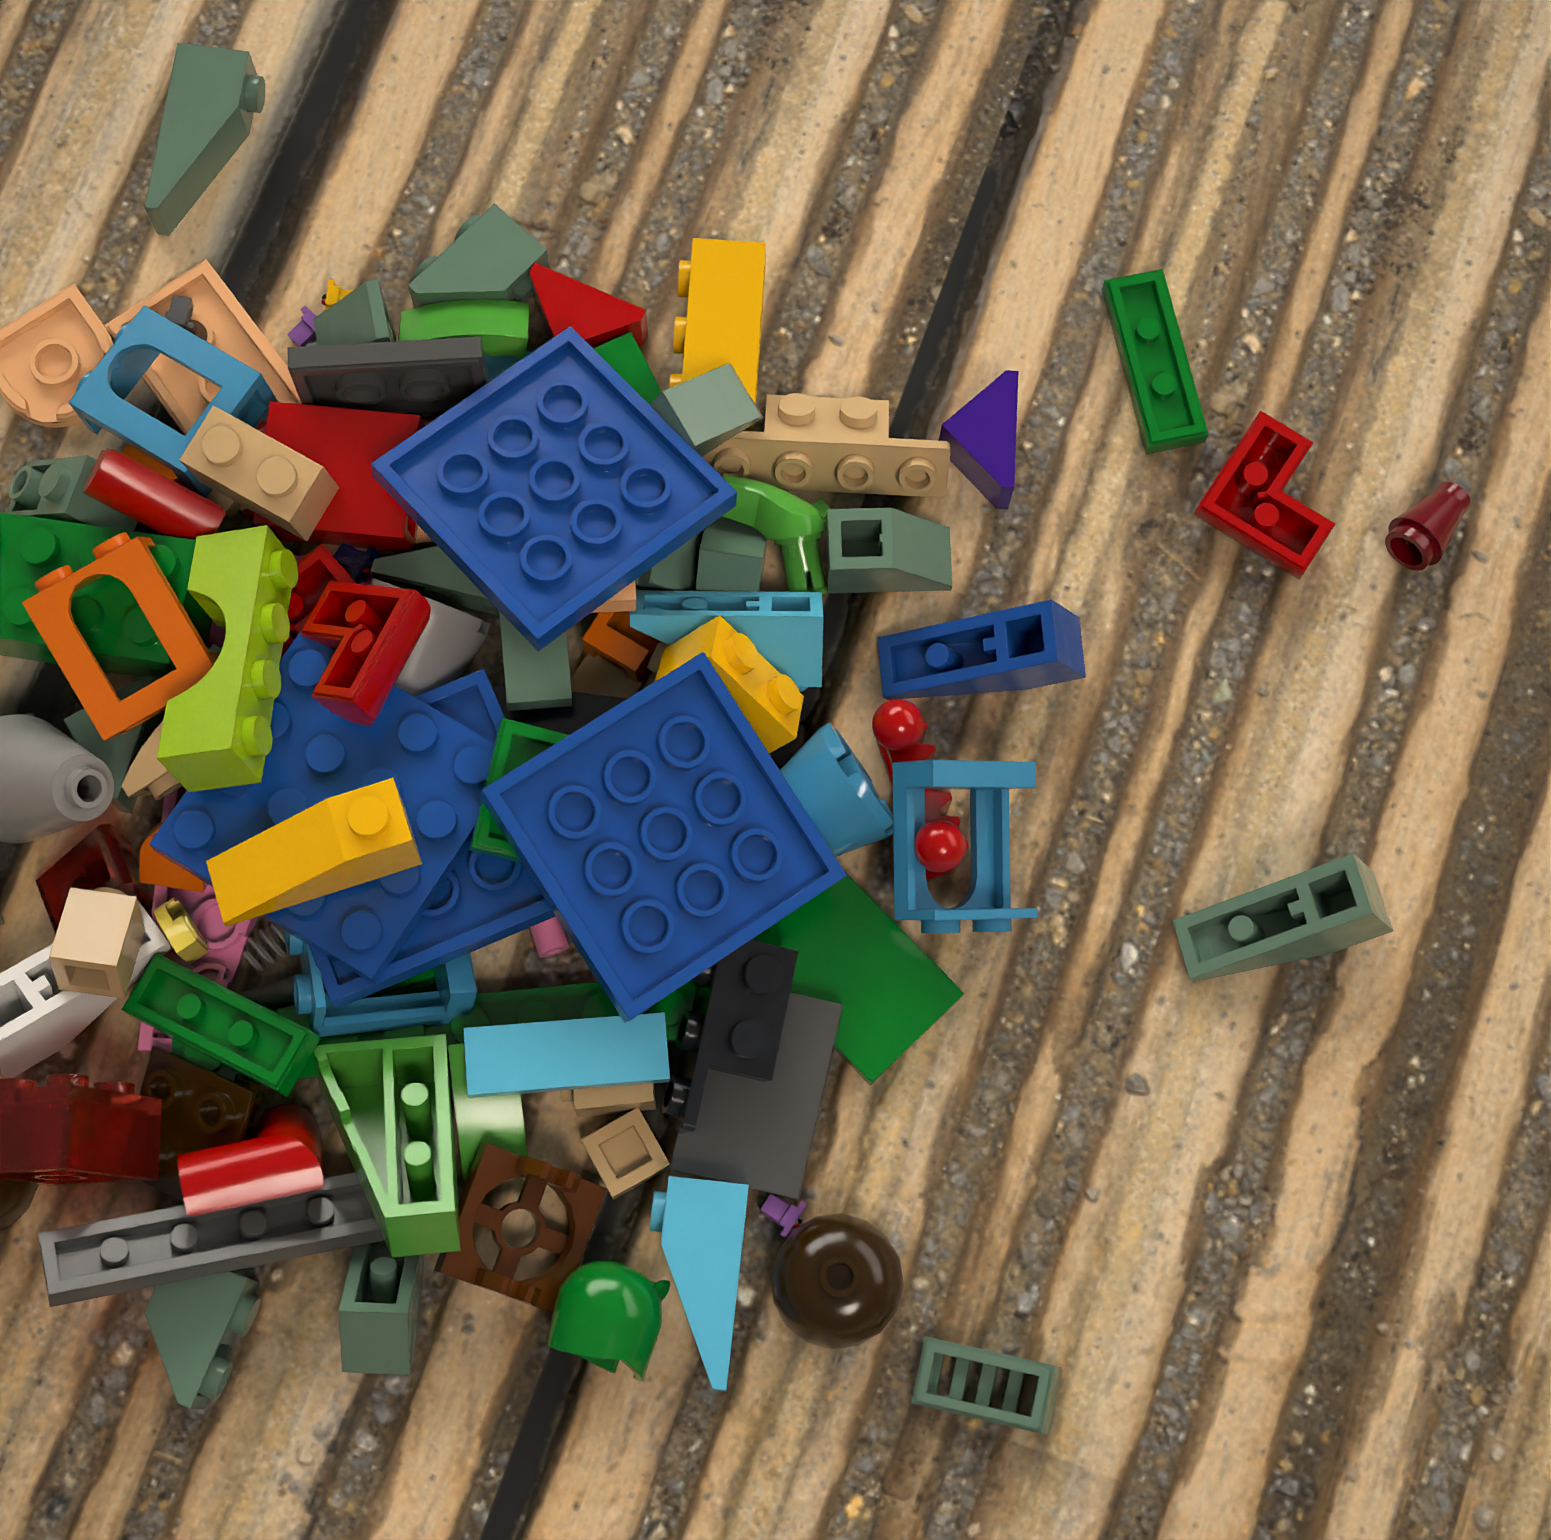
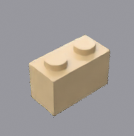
M214 405L179 459L201 483L306 542L340 488L323 466Z

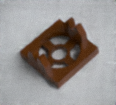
M481 1142L458 1203L461 1251L440 1253L434 1271L553 1313L559 1288L568 1275L579 1268L607 1188L581 1179L582 1177L573 1171L554 1167L552 1163L529 1156H521L489 1143ZM517 1178H525L517 1201L508 1203L499 1210L481 1203L485 1195L500 1183ZM547 1185L555 1191L565 1206L569 1223L568 1235L547 1228L544 1216L538 1209ZM524 1209L535 1220V1235L526 1246L513 1248L503 1239L501 1232L502 1222L506 1215L513 1210ZM474 1224L491 1229L493 1240L500 1249L492 1271L487 1268L476 1252L472 1234ZM538 1247L560 1255L557 1262L541 1275L525 1280H513L521 1256L532 1253Z

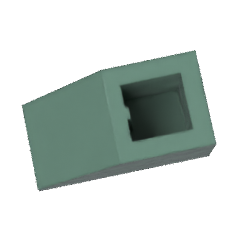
M494 203L481 217L474 215L466 220L457 231L454 242L438 257L431 256L418 266L412 276L411 283L408 285L413 306L415 308L437 302L461 299H497L525 302L533 294L529 272L534 262L550 269L547 249Z
M89 455L29 461L16 473L9 487L11 502L6 512L9 514L134 531L137 525V521L82 493L85 482L96 462V459Z
M894 508L828 509L825 531L827 594L952 590L950 527Z
M229 1271L155 1287L144 1313L178 1404L190 1409H204L208 1398L216 1401L222 1394L233 1367V1363L226 1360L236 1334L244 1337L248 1333L260 1307L261 1299L254 1296L259 1282Z

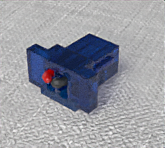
M342 542L333 557L343 568L352 572L350 577L357 584H361L370 574L373 561L379 558V554L371 546L364 552Z

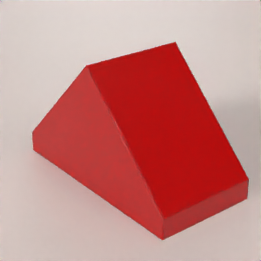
M534 262L529 272L533 297L549 340L571 326L593 349L629 332L632 333L638 346L644 344L648 336L645 309Z

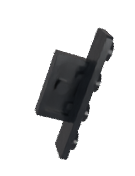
M751 939L690 980L691 984L697 985L692 1011H684L677 1030L676 1047L683 1050L678 1076L673 1074L670 1076V1081L666 1084L662 1101V1113L669 1115L667 1131L678 1134L694 1132L708 1069L762 1082L772 1081L799 951Z

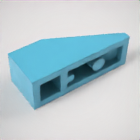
M636 590V611H630V627L671 645L720 615L738 633L746 635L753 642L757 651L779 673L790 677L800 692L808 687H822V592Z
M669 1176L667 1192L654 1191L650 1231L662 1232L661 1246L711 1387L715 1391L726 1392L749 1185Z

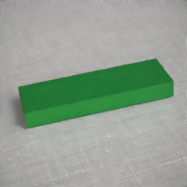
M1163 269L1104 280L1101 290L1146 455L1205 443L1209 434Z
M158 953L154 954L121 1009L142 1023L285 1097H288L321 1040L313 1031Z

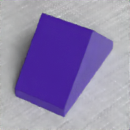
M1006 370L945 421L941 426L939 441L950 443V461L997 509L1009 508L1014 491L1019 371Z

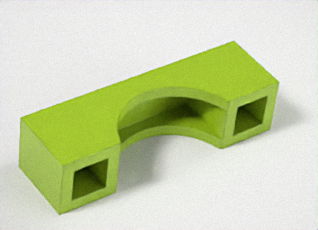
M268 525L202 535L196 538L187 590L217 626L226 628L225 640L216 662L207 674L185 692L167 700L156 758L188 792L262 782L265 757L272 748L273 740L270 725L274 699L279 696L281 691L279 667L283 642L287 641L290 634L288 610L291 591L298 581V567L293 553L285 549Z

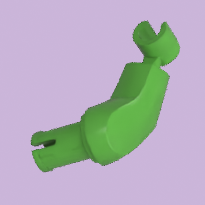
M722 473L721 476L737 491L736 506L722 517L754 527L768 540H774V545H781L788 585L787 592H822V595L826 594L827 586L824 583L817 540L823 537L822 532L826 530V525L819 510L798 496L769 483Z

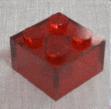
M80 1074L47 1075L46 1086L37 1087V1081L30 1079H0V1180L47 1186L158 1180L162 1099L135 1095V1084L128 1082H96L92 1088L89 1087V1076Z

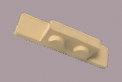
M792 393L788 395L767 394L764 432L741 431L702 456V458L720 475L725 473L766 482L783 490L944 497L947 492L951 449L950 443L947 441L889 438V400H870L860 396L850 398L809 397L804 394Z

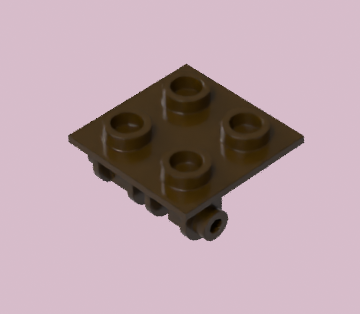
M152 1046L119 1170L184 1202L178 1171V1154L253 1139L254 1131L247 1126L249 1123L254 1122L258 1104L263 1103L265 1094L259 1090L261 1084L243 1074H236L234 1081L162 1047Z

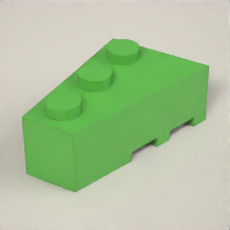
M446 1034L317 1045L313 1052V1058L321 1092L392 1258L461 1251L452 1080Z

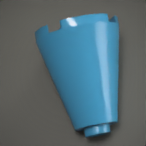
M830 722L818 729L780 769V772L835 857L893 835L892 811L884 798L878 800L879 795L871 783L872 779L836 728L834 729Z

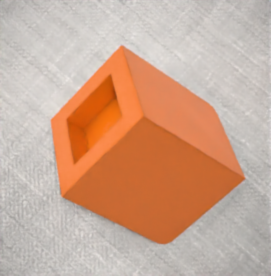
M630 611L599 612L582 638L585 657L587 654L594 658L596 655H599L626 672V677L636 683L638 681L642 683L649 673L648 663L658 643H662V641L630 627Z

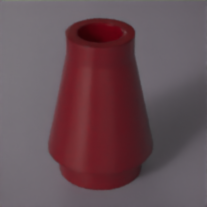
M1443 482L1430 495L1393 519L1389 524V534L1385 538L1386 548L1393 559L1402 566L1416 571L1425 569L1427 565L1437 564L1441 560L1463 514L1471 505L1467 492L1453 482Z

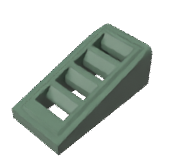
M925 1336L911 1403L1048 1435L1052 1425L1062 1367ZM945 1355L957 1357L949 1397L937 1395ZM972 1361L983 1363L975 1403L964 1401ZM999 1367L1010 1369L1002 1410L991 1407ZM1026 1373L1037 1376L1029 1416L1018 1414Z

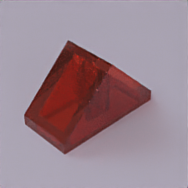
M111 823L97 826L35 880L55 934L70 887L94 890L100 887L117 889L126 895L136 896L142 906L153 901L148 885L139 882V863L131 843Z

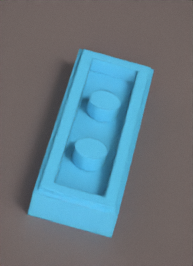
M665 1012L639 1014L627 1022H624L621 1016L463 1028L468 1098L670 1081Z

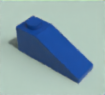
M1052 599L878 637L882 696L887 700L1028 690L1086 678L1080 617Z

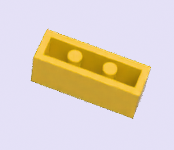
M693 238L691 261L680 260L678 271V297L688 298L687 317L675 316L673 353L684 354L682 374L671 373L669 388L730 363L756 404L766 270V243ZM755 423L743 431H754Z

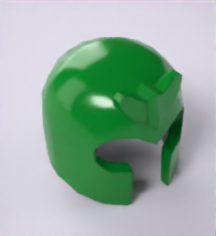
M594 1261L580 1266L568 1275L559 1288L547 1345L556 1350L577 1355L611 1373H616L619 1360H621L632 1370L635 1380L643 1381L662 1325L661 1302L668 1294L671 1286L670 1282L667 1280L650 1281L643 1273L619 1262Z

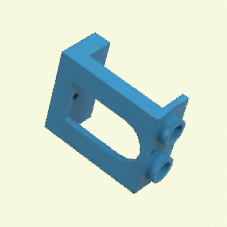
M143 306L134 319L119 330L113 346L95 369L83 376L77 386L76 393L68 403L90 431L98 434L103 428L171 469L185 488L206 498L213 489L201 483L179 459L212 406H216L257 429L259 422L265 421L268 417L270 401L278 402L261 373L150 308ZM160 353L221 388L185 436L124 400Z
M923 760L892 763L894 920H921V933H960V920H972V932L1012 931L1011 919L1038 918V908H1011L1009 789L1036 788V763L965 760ZM925 789L970 790V887L964 900L952 908L942 907L932 898L927 886L926 868L919 863L914 852L915 836L919 829L925 825Z
M284 930L287 954L289 956L299 955L302 973L293 975L295 1010L297 1015L308 1014L310 1030L319 1037L404 1029L419 1025L424 1027L451 1024L453 1018L471 1015L477 988L470 953L433 968L437 991L362 998L335 1009L330 1002L328 994L324 992L322 974L316 966L309 945Z

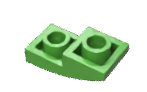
M461 299L415 307L401 312L398 341L481 337L485 355L495 357L505 355L524 358L528 342L529 303L497 299Z
M464 1043L448 1045L463 1180L465 1181L469 1176L481 1142L489 1143L521 1156H528L521 1094L468 1098Z

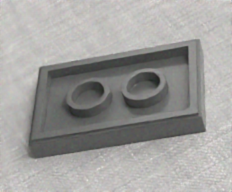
M481 337L288 347V370L301 404L436 416L442 415L490 382Z
M790 993L772 1081L762 1082L708 1069L696 1128L694 1132L677 1135L670 1169L723 1182L747 1184L749 1188L800 1199L844 1005Z

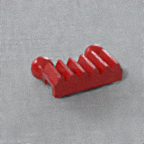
M892 699L883 703L876 710L872 719V730L893 789L892 763L933 760L936 750L932 744H923L927 724L923 720L920 710L913 703L903 699ZM925 789V825L919 829L914 840L915 856L919 863L926 868L927 882L952 874L954 868L964 861L969 848L968 841L965 840L964 834L959 828L961 823L959 816L946 815L952 801L951 793L939 792V789Z

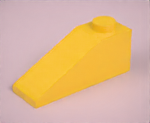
M390 778L327 798L207 860L206 864L224 925L227 927L422 865V861L404 803L394 778Z

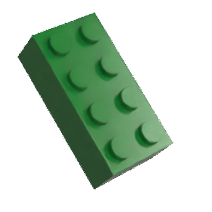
M0 512V655L58 664L22 602L39 593L34 585L37 580L65 565H70L73 572L78 571L96 560L91 552L92 549L124 532H127L131 540L137 536L152 539L155 547L150 549L152 555L203 642L207 645L213 620L187 590L196 540ZM105 575L73 594L71 598V613L74 622L103 671L138 677L146 675L160 679L176 669L132 592L121 580L111 575Z

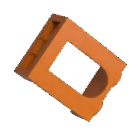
M127 532L118 534L92 549L91 552L96 560L78 571L73 572L70 565H65L43 576L34 583L39 593L22 602L103 741L118 738L164 712L167 700L185 692L200 681L212 668L219 656L218 651L209 652L152 555L150 549L155 547L152 539L137 536L131 540ZM105 575H111L121 580L129 588L176 667L174 671L121 701L77 628L71 613V598L73 594Z

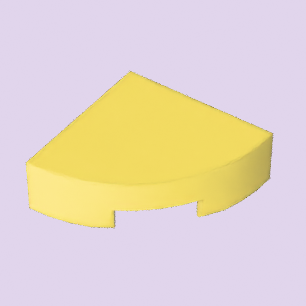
M172 898L153 910L162 931L176 954L189 965L209 953L208 943L179 899Z

